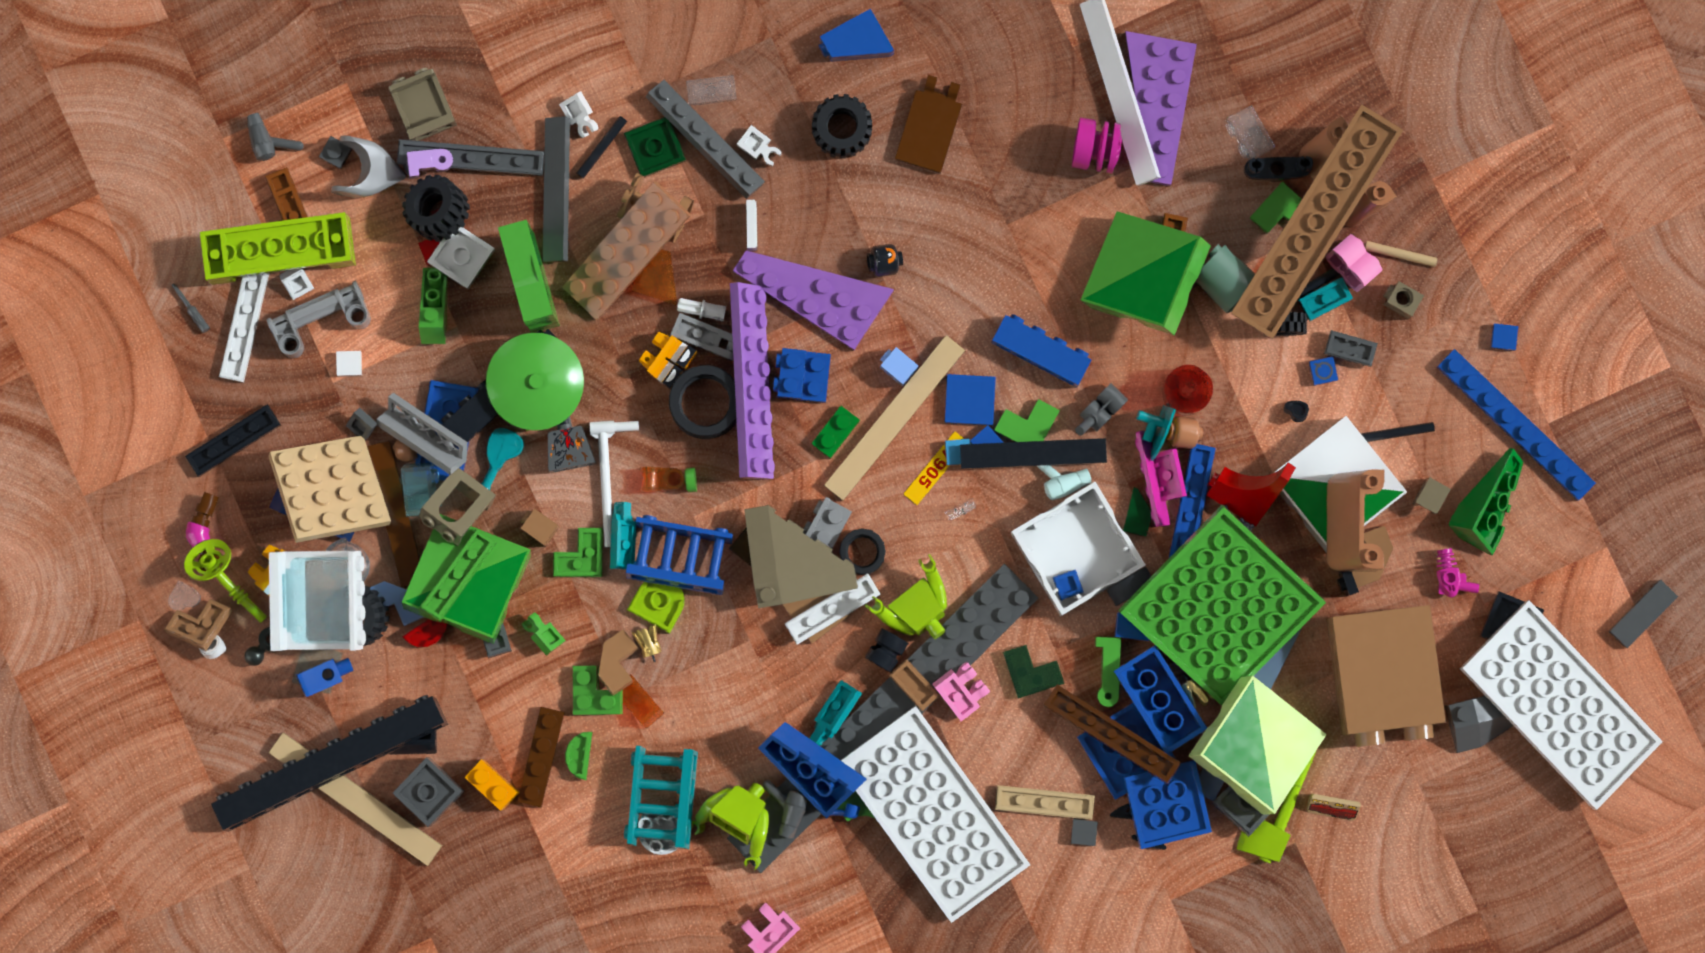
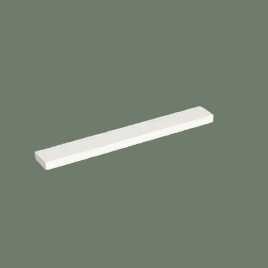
M1088 0L1080 4L1081 11L1116 122L1121 124L1122 142L1137 186L1161 178L1106 2L1105 0Z

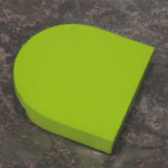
M643 582L627 610L670 633L684 608V593L681 588Z

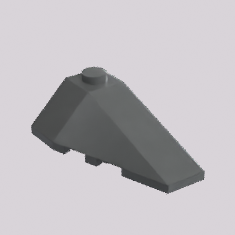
M1486 696L1444 706L1456 753L1482 747L1513 727L1510 721Z

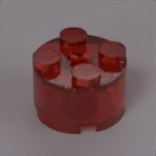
M1195 365L1177 367L1167 376L1162 386L1164 403L1166 406L1176 409L1175 413L1182 416H1191L1202 411L1213 395V384L1210 376ZM1185 385H1187L1189 389H1193V392H1191L1189 396H1187L1186 393H1182V389L1185 387Z

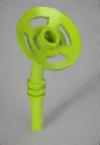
M218 539L205 540L194 546L187 554L184 562V568L188 576L197 581L216 578L229 592V596H233V600H237L238 605L241 604L261 623L267 616L248 598V593L244 594V590H240V586H236L223 572L231 559L229 546L224 541ZM215 548L222 549L225 552V554L222 555L219 551L215 550ZM206 550L207 554H204L199 562L194 561L201 552ZM196 569V570L198 571V573L201 574V575H203V576H199V575L195 574V573L193 572V570Z

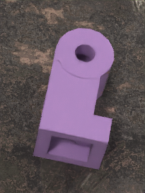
M446 149L407 152L409 179L419 178V171L435 169L438 172H445L449 170L453 163L452 154Z

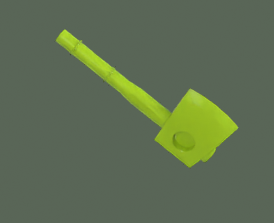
M1316 751L1286 796L1274 825L1264 820L1249 837L1241 831L1237 850L1259 856L1260 860L1269 864L1272 861L1280 862L1291 836L1285 832V828L1311 763H1313Z

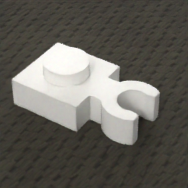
M582 92L576 93L559 104L565 116L570 117V124H578V133L582 138L589 135L586 126L590 128L591 132L598 130L597 123L588 116L593 111Z
M752 125L737 143L739 148L755 160L762 155L765 163L769 166L774 165V162L768 158L769 154L775 153L779 157L782 155L778 148L768 147L767 145L771 139Z

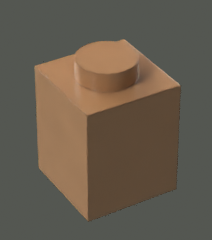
M535 508L532 512L528 510L520 521L523 524L521 529L545 546L548 545L560 528L559 525Z

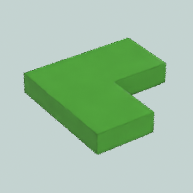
M1281 182L1251 215L1250 219L1268 234L1282 217L1289 221L1302 199L1285 183Z
M1038 399L1027 420L1005 409L994 431L1014 442L1044 441L1060 410Z
M578 528V552H553V577H602L603 528Z

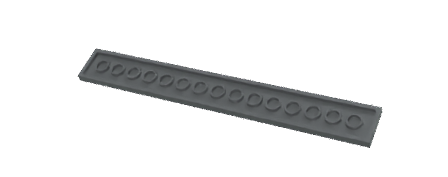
M1004 563L942 625L946 631L937 639H933L931 636L907 660L931 685L951 669L956 674L959 667L965 662H968L971 666L1038 597ZM889 677L841 725L832 738H828L822 743L821 747L841 760L916 705ZM788 779L778 787L786 797L789 791L798 790ZM771 795L764 801L766 803L765 809L769 814V825L764 848L760 856L761 864L757 868L760 873L821 814L809 800L794 838L778 835L782 823L783 807ZM732 835L727 837L745 858L750 855V843L746 845ZM749 860V862L755 867V861Z

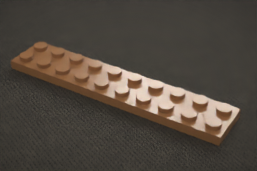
M1361 104L1232 310V315L1271 339L1274 338L1400 137L1403 129Z

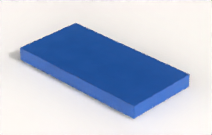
M430 380L424 413L442 425L443 423L440 420L448 412L452 411L454 414L461 408L458 404L467 395L473 397L479 390L475 387ZM417 453L413 476L445 481L449 474ZM465 463L461 467H459L463 471L465 469Z

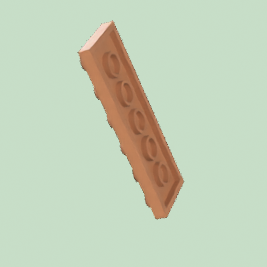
M657 181L653 182L562 288L594 319L599 320L687 221L691 214Z

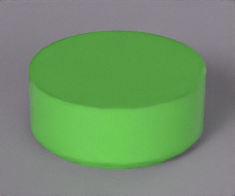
M686 468L685 484L688 493L697 492L695 468Z

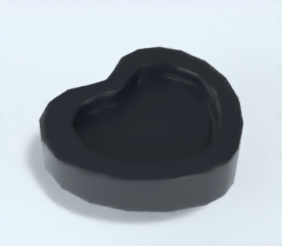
M1289 401L1285 403L1284 412L1289 414L1294 422L1306 420L1309 411L1307 403L1302 401Z

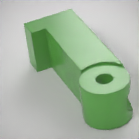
M1095 637V647H1102L1101 687L1097 691L1096 696L1101 705L1110 707L1115 705L1119 699L1120 681L1114 671L1120 667L1121 638Z

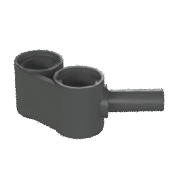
M1110 383L1098 395L1097 400L1092 401L1082 411L1080 416L1084 421L1076 427V433L1081 436L1090 427L1097 432L1128 399Z

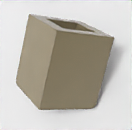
M1429 477L1424 481L1412 504L1415 506L1420 505L1436 514L1451 489Z

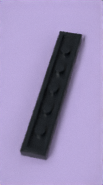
M1106 438L960 444L961 469L1107 463Z

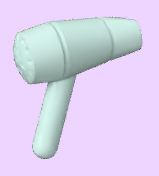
M1037 466L1051 478L1044 483L1045 493L1050 500L1066 497L1091 483L1088 469L1061 475L1052 466Z

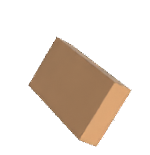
M907 659L889 675L921 711H924L940 696Z

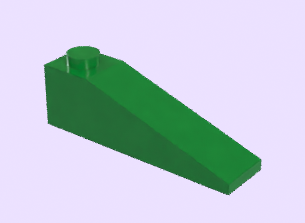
M1509 448L1460 502L1448 524L1458 538L1489 555L1494 554L1504 534L1505 527L1502 526L1505 512H1510L1509 497L1511 491L1516 490L1523 466V460L1513 448Z

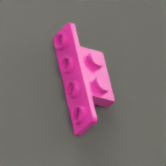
M1145 431L1136 432L1135 444L1140 452L1142 461L1140 467L1145 475L1146 494L1150 499L1152 508L1151 518L1155 522L1156 527L1170 525L1166 501L1187 496L1177 449L1159 452L1154 461H1151L1153 441L1143 440Z

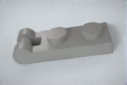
M679 313L671 335L727 360L734 361L733 337L731 333ZM722 339L728 341L726 349L719 347Z

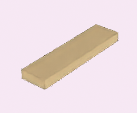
M997 785L995 810L1092 820L1095 795Z

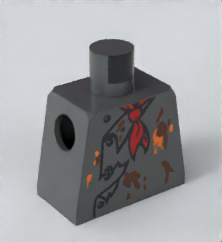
M570 416L557 425L558 430L548 432V469L550 473L596 465L583 427H572Z

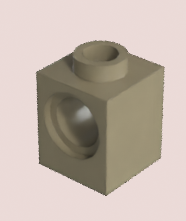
M1398 281L1395 286L1390 284L1383 297L1387 300L1384 306L1410 319L1424 295ZM1398 293L1406 295V305H1400L1396 301Z

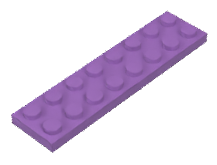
M740 282L730 283L740 478L774 479L775 464L772 453L774 442L771 433V391L769 388L770 367L767 355L769 345L766 336L767 317L765 315L766 294L761 289V286Z

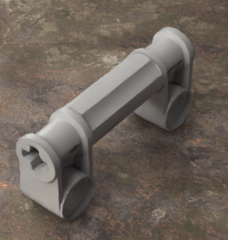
M355 280L348 287L341 290L335 289L292 309H288L281 316L266 320L280 350L287 357L294 359L301 356L304 352V344L297 330L298 328L343 310L346 319L352 327L361 330L368 327L371 316L364 302L365 299L361 289ZM356 312H364L362 321H353V315ZM289 341H297L295 350L286 351V345Z

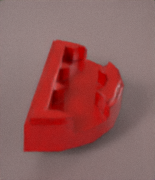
M427 619L402 637L409 644L416 647H430L437 644L443 638L447 629V623Z

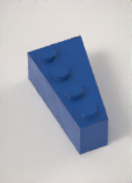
M786 722L758 747L826 819L867 780L864 776Z

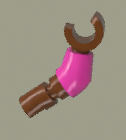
M204 492L201 502L196 506L195 511L197 515H193L191 522L188 521L186 539L192 548L210 539V529L208 528L210 521L208 518L209 516L212 517L219 497ZM206 550L200 553L198 562L204 554H207Z

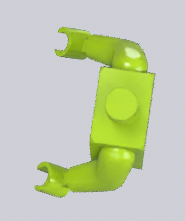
M928 554L930 561L927 564H923L921 559L918 560L921 568L925 571L926 579L923 577L890 603L888 608L883 606L882 601L875 596H872L875 600V605L870 607L865 604V607L887 626L900 633L920 636L927 630L933 639H937L946 631L939 623V620L945 616L944 610L947 608V597L944 584L935 566L936 563L933 557Z
M753 783L748 791L740 786H735L733 789L726 788L709 797L697 812L696 820L692 821L691 828L694 824L697 825V831L694 835L702 833L705 830V823L709 820L746 845L750 843V855L745 859L744 865L747 867L749 860H753L756 863L754 868L756 870L761 864L760 856L764 848L769 825V814L765 809L766 803L760 799L765 792L764 788L758 783Z

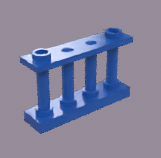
M650 515L636 518V528H642V535L636 562L627 564L626 579L716 595L723 594L724 580H720L718 573L724 543L732 544L733 534L723 528L709 530L658 521L656 517ZM652 530L667 533L661 565L657 569L648 567V564H646ZM676 535L691 537L685 569L681 573L673 572L670 568ZM700 539L715 541L709 573L705 577L696 576L694 572Z

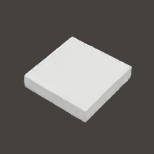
M460 227L457 235L452 234L451 239L448 240L442 239L427 262L466 289H469L495 251V248L465 228Z

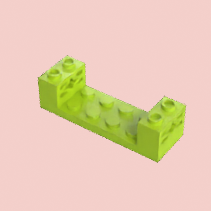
M345 212L200 232L205 280L212 285L236 282V277L315 266L329 265L332 269L356 266L351 221Z

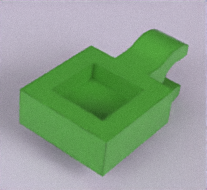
M535 612L522 623L526 631L534 633L531 639L546 656L566 641L550 622L545 625Z

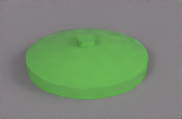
M526 333L505 342L492 356L486 372V391L494 410L509 424L525 430L549 429L565 421L578 406L584 388L583 370L574 351L560 339L544 333Z

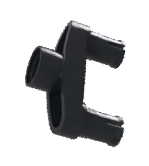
M1309 156L1252 158L1246 162L1243 171L1245 176L1252 180L1280 182L1281 180L1306 177L1312 170L1313 160ZM1274 164L1281 166L1283 173L1281 175L1273 174L1271 166Z

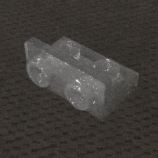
M1252 105L1235 115L1228 116L1226 119L1228 124L1225 127L1231 137H1236L1239 143L1237 148L1243 158L1247 157L1248 160L1256 159L1276 147Z

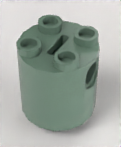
M1218 244L1208 254L1210 260L1205 265L1203 264L1195 282L1203 288L1207 295L1223 311L1230 313L1255 273L1242 260L1233 255L1226 245L1221 247Z

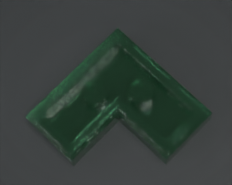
M1027 645L1003 652L1018 699L1053 688L1057 684H1065L1057 661L1033 667Z

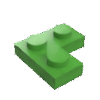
M573 666V715L623 714V690L612 696L609 690H599V666Z

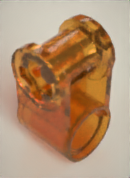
M640 467L642 487L639 488V492L680 491L686 485L685 474L678 468ZM673 473H678L681 476V481L676 486H671L668 481Z

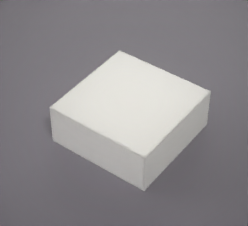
M336 351L337 376H362V352Z

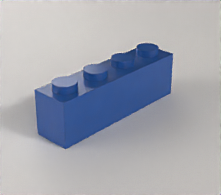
M1011 314L1010 317L1005 315L991 343L1077 388L1092 360L1088 358L1089 354L1079 348H1076L1075 351L1066 346L1067 342L1058 337H1054V339L1045 335L1046 331L1035 325L1032 328L1024 325V320L1014 314Z

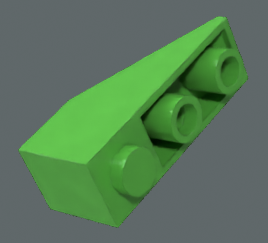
M423 268L419 315L421 344H446L448 276L436 268Z

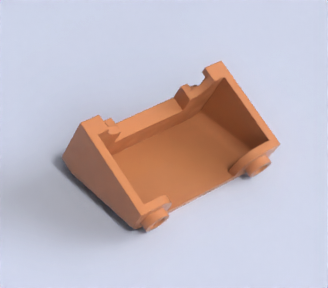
M1342 116L1329 124L1300 150L1299 157L1309 156L1313 160L1312 170L1309 173L1313 181L1348 127ZM1382 181L1369 185L1344 225L1348 227L1358 226L1387 207L1397 197L1391 187Z
M1371 469L1338 473L1328 480L1326 559L1331 569L1350 572H1376L1384 569L1382 549L1375 544H1364V498L1366 494H1376L1384 487L1385 470Z

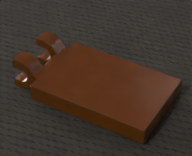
M928 75L924 91L916 90L895 160L941 174L962 107L961 103L956 102L960 84L951 82L948 94L944 95L934 92L937 77Z

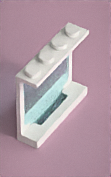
M361 551L269 552L271 651L350 649V651L363 649L366 641V634L363 630L365 607L362 605L365 584L362 581L364 558L361 556Z

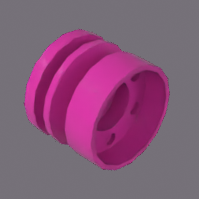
M1080 117L1073 151L1072 168L1088 170L1091 160H1096L1097 172H1101L1103 162H1107L1106 173L1113 174L1114 167L1119 160L1122 144L1121 124L1114 123L1112 133H1108L1109 122L1105 121L1100 132L1096 131V120Z

